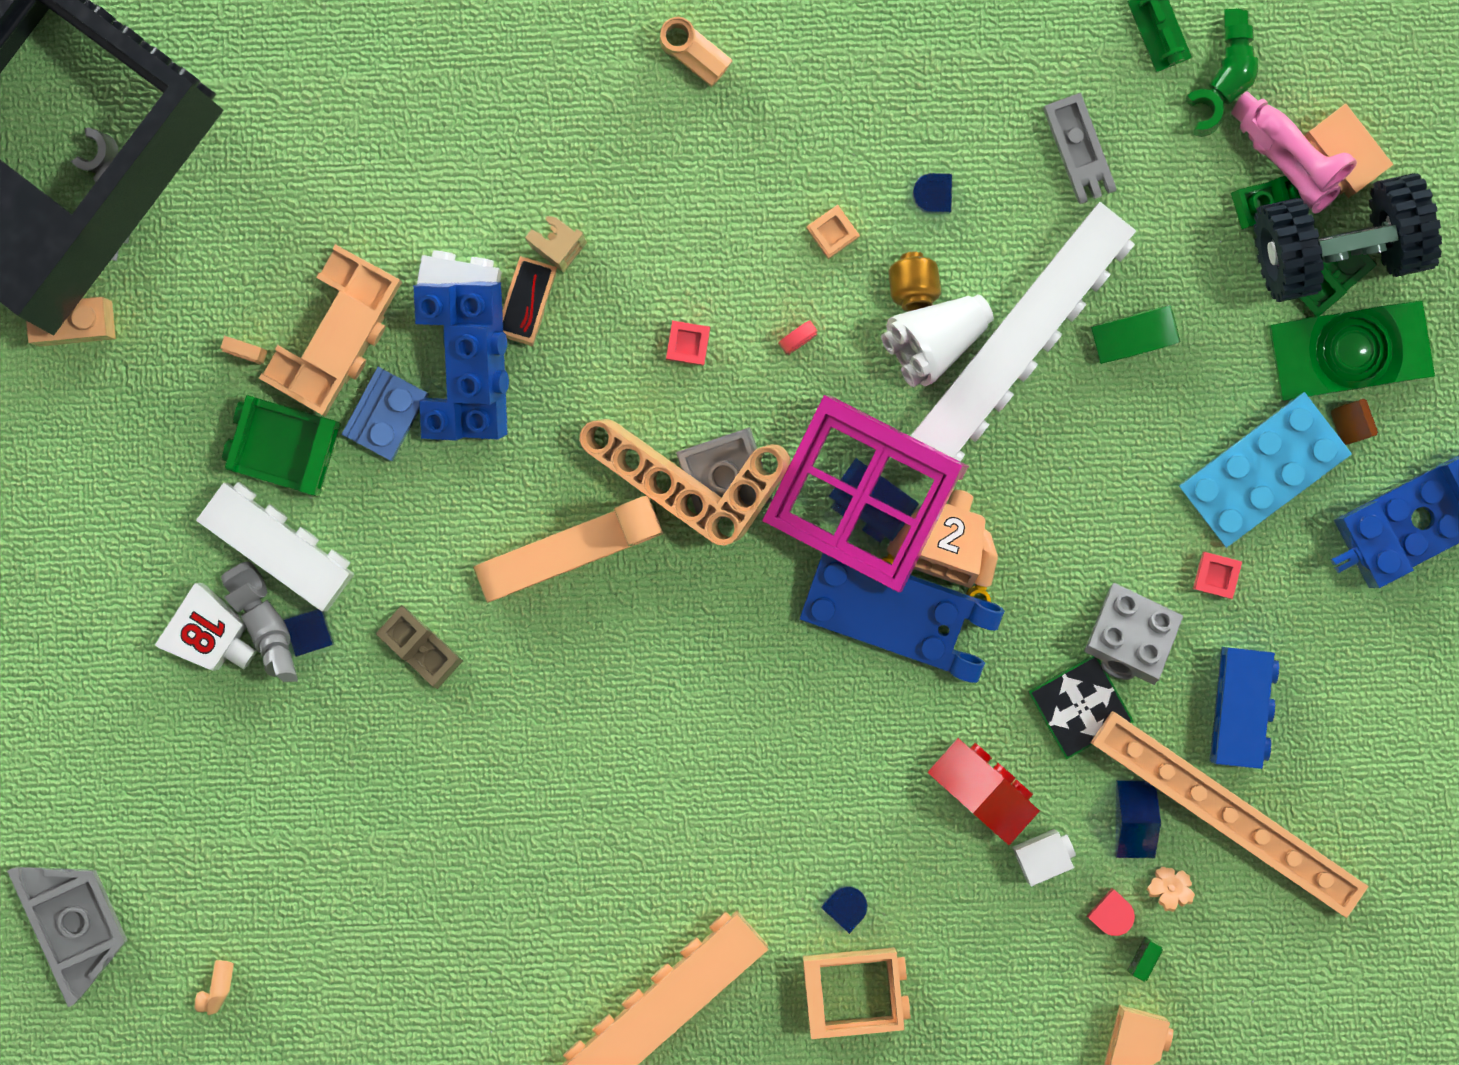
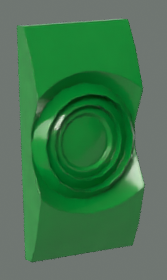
M1423 300L1269 325L1281 401L1293 400L1303 392L1308 397L1435 377Z

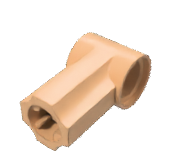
M683 17L670 18L661 28L660 44L664 52L679 60L710 87H713L733 61L696 31L693 25ZM681 28L687 33L688 40L682 46H673L667 41V33L671 29Z

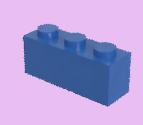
M1221 647L1210 762L1221 765L1263 769V762L1269 760L1271 738L1266 737L1267 723L1273 722L1275 715V700L1270 699L1272 683L1276 684L1279 677V661L1274 660V652Z

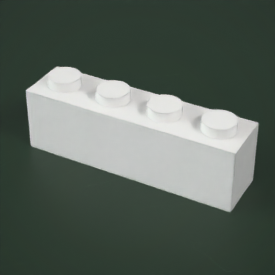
M237 482L235 486L223 483L196 521L320 611H328L354 576V573L347 569L350 562L332 549L329 554H326L315 546L319 539L304 528L300 527L296 532L284 522L288 517L269 504L266 509L253 501L256 494L240 482Z

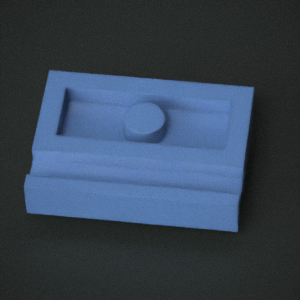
M377 367L341 435L393 461L420 411L419 401L427 398L429 393Z

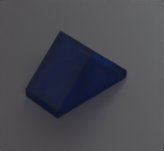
M1116 780L1115 857L1155 858L1161 827L1157 788L1145 780Z

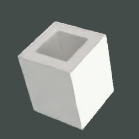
M1055 829L1012 847L1025 879L1031 887L1074 868L1070 858L1075 857L1076 853L1067 834L1061 837Z

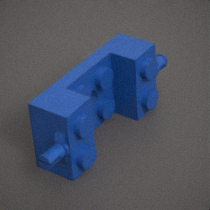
M1459 455L1334 519L1349 549L1345 553L1331 559L1333 565L1345 561L1334 567L1337 573H1341L1357 564L1368 587L1381 588L1414 571V566L1459 544ZM1419 507L1425 508L1431 516L1429 526L1423 530L1416 528L1411 519L1413 512Z

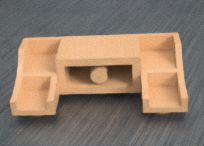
M336 244L321 273H318L316 278L339 292L304 354L300 358L277 345L275 348L276 352L267 368L259 376L260 380L325 417L344 383L347 384L350 378L356 380L366 364V359L363 358V355L369 344L375 346L383 335L386 328L385 325L381 324L385 318L383 315L402 284V281Z

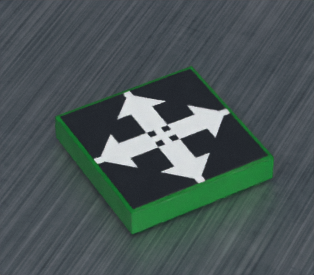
M1092 655L1027 691L1065 759L1092 746L1090 742L1112 711L1128 722H1134L1108 674L1102 669L1100 660Z

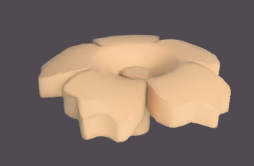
M1161 867L1155 871L1156 878L1152 879L1147 887V891L1150 897H1160L1158 903L1163 906L1165 911L1174 912L1178 904L1182 907L1186 904H1192L1195 894L1189 889L1192 882L1188 874L1181 870L1175 875L1173 868Z

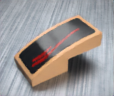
M520 256L502 310L503 332L506 334L507 339L529 346L534 345L544 316L545 305L556 276L557 267Z

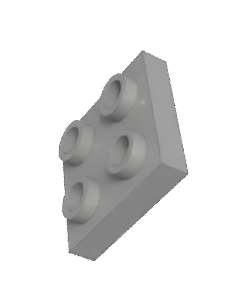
M1113 583L1107 592L1084 652L1103 660L1101 664L1102 669L1115 678L1128 680L1136 676L1155 685L1160 679L1183 615Z

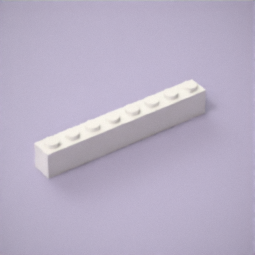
M1099 202L911 434V437L961 461L965 454L960 449L969 438L974 442L980 438L990 425L984 419L993 408L1000 412L1014 395L1009 391V388L1017 378L1024 382L1038 365L1033 360L1042 348L1048 352L1062 336V333L1057 329L1067 318L1073 322L1086 306V303L1081 300L1090 288L1097 292L1111 274L1105 269L1112 260L1116 258L1121 262L1135 245L1129 239L1136 230Z

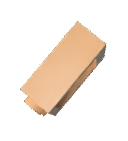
M895 947L803 956L811 1039L904 1030V1019H911L908 995L901 996L900 981L907 980L905 957H897ZM886 961L892 1016L825 1022L820 967Z

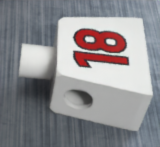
M195 583L155 644V646L212 671L219 670L226 659L244 670L257 652V650L240 640L241 635L246 629L243 619L203 583Z

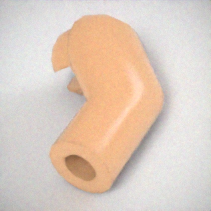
M222 960L215 961L210 992L200 991L196 995L195 1010L197 1012H207V1015H213L219 1011L230 992L234 963Z

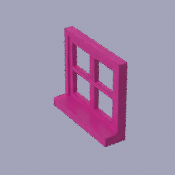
M824 395L762 521L897 592H902L957 481L963 479L969 466L833 396ZM832 427L876 449L857 489L813 466ZM889 457L934 479L915 519L870 496ZM809 474L853 496L834 535L790 512ZM866 503L911 526L892 565L847 542Z

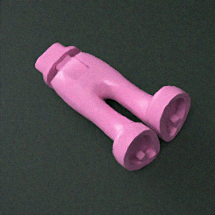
M1248 91L1239 97L1231 112L1241 122L1240 130L1243 134L1245 132L1248 133L1249 139L1253 142V148L1269 158L1298 190L1303 203L1307 204L1309 209L1315 214L1324 210L1335 200L1341 190L1338 184L1352 172L1357 164L1356 159L1345 152L1331 157L1318 152L1284 113L1268 105L1265 99L1258 101Z

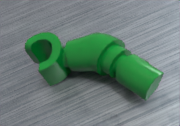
M1224 9L1225 42L1230 44V47L1225 49V58L1221 60V68L1209 84L1211 90L1198 89L1186 96V102L1191 107L1202 103L1209 106L1213 111V116L1210 119L1197 122L1194 129L1195 136L1204 137L1215 132L1221 124L1224 110L1223 104H1231L1253 86L1258 73V58L1254 57V47L1249 46V43L1254 40L1253 26L1248 25L1247 10Z

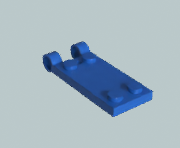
M822 553L799 620L948 671L960 680L977 683L985 662L975 655L954 649L964 619H968L981 628L995 631L998 630L1005 611L995 603L980 600L910 575L903 591L897 592ZM946 625L949 628V632L942 634L938 628Z

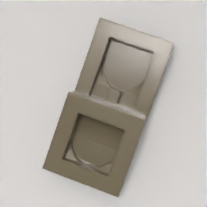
M402 605L376 633L402 660L407 661L436 689L463 662L446 643Z

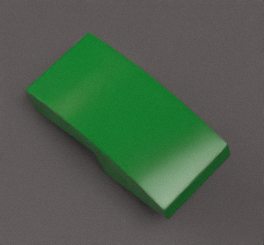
M1286 176L1238 189L1231 193L1241 230L1254 227V224H1256L1254 216L1257 213L1256 209L1258 207L1301 198L1296 187Z
M1171 305L1137 312L1131 316L1091 326L1100 364L1143 354L1181 342Z

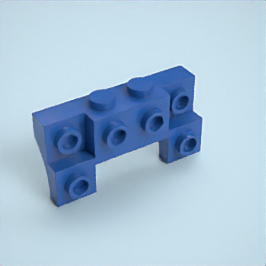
M477 281L444 284L419 283L414 285L415 324L444 326L447 398H424L419 401L421 439L457 441L461 438L498 440L508 435L506 392L509 387V376L507 371H505L504 354L507 350V336L503 332L501 282Z

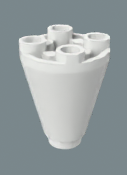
M981 295L974 297L966 296L891 317L886 325L887 332L881 335V340L885 349L891 355L895 354L903 366L901 372L905 381L911 387H915L918 384L927 386L935 382L987 329L988 324L994 319L993 312L988 302Z

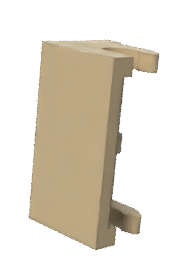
M547 216L546 221L551 225L550 229L552 230L548 234L549 240L545 239L541 233L532 229L525 239L533 250L564 273L587 244V241L580 230L576 229L574 232L556 217Z

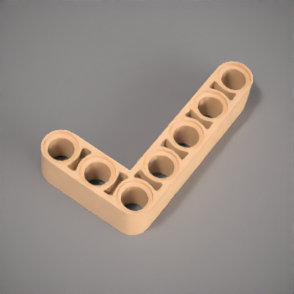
M600 419L589 422L580 432L581 446L588 454L712 543L723 546L738 541L745 535L782 481L790 465L789 454L783 447L773 444L760 447L750 455L727 491L720 497L613 420ZM598 427L604 428L608 434V443L604 448L599 446L594 439V433ZM629 449L636 451L639 455L640 463L636 470L631 469L626 464L625 455ZM766 452L773 454L778 461V467L774 473H768L762 467L761 459ZM660 471L667 473L671 479V487L667 492L660 490L657 486L656 477ZM744 484L751 486L755 490L756 500L752 505L745 504L741 500L740 490ZM691 494L699 496L702 500L703 508L699 514L692 513L687 506V500ZM722 516L730 518L734 524V532L731 537L723 535L719 530L718 523Z
M646 495L615 507V511L474 566L473 569L486 602L489 603L662 535L663 531L650 498Z

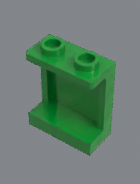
M246 395L245 401H239L235 409L233 423L238 425L234 438H228L224 446L222 460L226 461L225 470L320 497L341 423Z

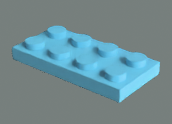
M1303 392L1181 483L1179 487L1227 548L1352 455V453L1307 394Z

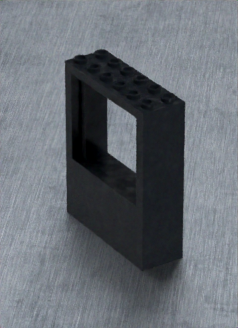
M0 0V73L47 11L51 9L163 92L162 96L73 214L0 159V302L17 316L54 336L224 110L212 101L217 94L201 83L198 78L182 66H178L167 55L155 46L148 44L136 32L126 25H122L110 13L90 0Z

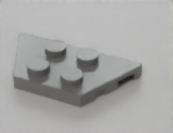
M14 867L7 872L67 1006L70 1007L80 1000L127 942L126 935L96 870Z

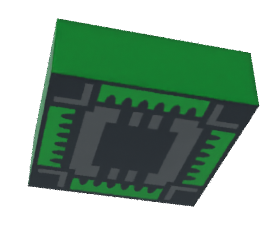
M1144 937L1127 971L1141 981H1147L1163 951V947L1157 942Z

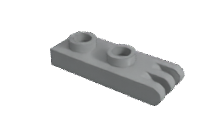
M1081 92L1045 105L1043 107L1044 113L1078 203L1083 204L1087 202V195L1083 188L1087 185L1094 199L1102 197L1098 184L1100 180H1103L1108 194L1115 192L1116 186Z

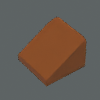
M1360 399L1331 410V416L1338 436L1345 445L1377 435L1378 431L1367 400Z

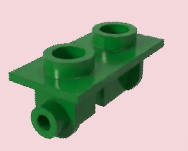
M1169 0L1127 1L1156 73L1192 58Z

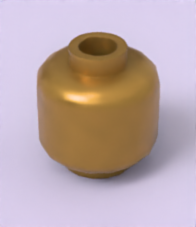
M908 252L901 255V260L892 264L889 269L890 291L893 302L902 306L903 310L907 312L932 306L933 302L941 295L937 263L930 258L924 257L921 252Z

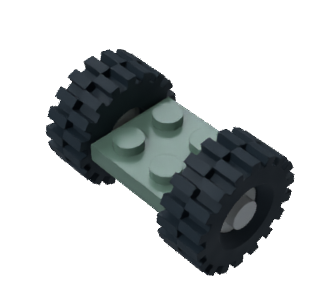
M1412 173L1374 182V188H1371L1370 191L1372 199H1369V207L1372 210V214H1369L1373 227L1318 238V230L1314 228L1315 221L1312 214L1309 215V207L1303 203L1301 198L1258 207L1256 209L1257 213L1254 216L1256 224H1254V232L1256 234V239H1254L1255 247L1258 248V263H1261V274L1266 279V288L1268 291H1271V297L1276 299V302H1282L1318 294L1322 289L1321 283L1324 280L1321 270H1324V262L1330 263L1349 259L1348 251H1351V255L1381 253V262L1383 266H1386V271L1392 274L1393 277L1426 271L1438 266V258L1441 257L1442 253L1439 245L1442 244V236L1438 230L1441 228L1440 220H1437L1436 212H1438L1436 203H1432L1433 194L1430 189H1427L1425 179H1421V175L1418 173Z

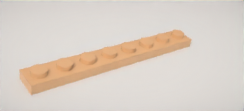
M1112 711L1090 742L1345 918H1348L1369 887L1117 713Z

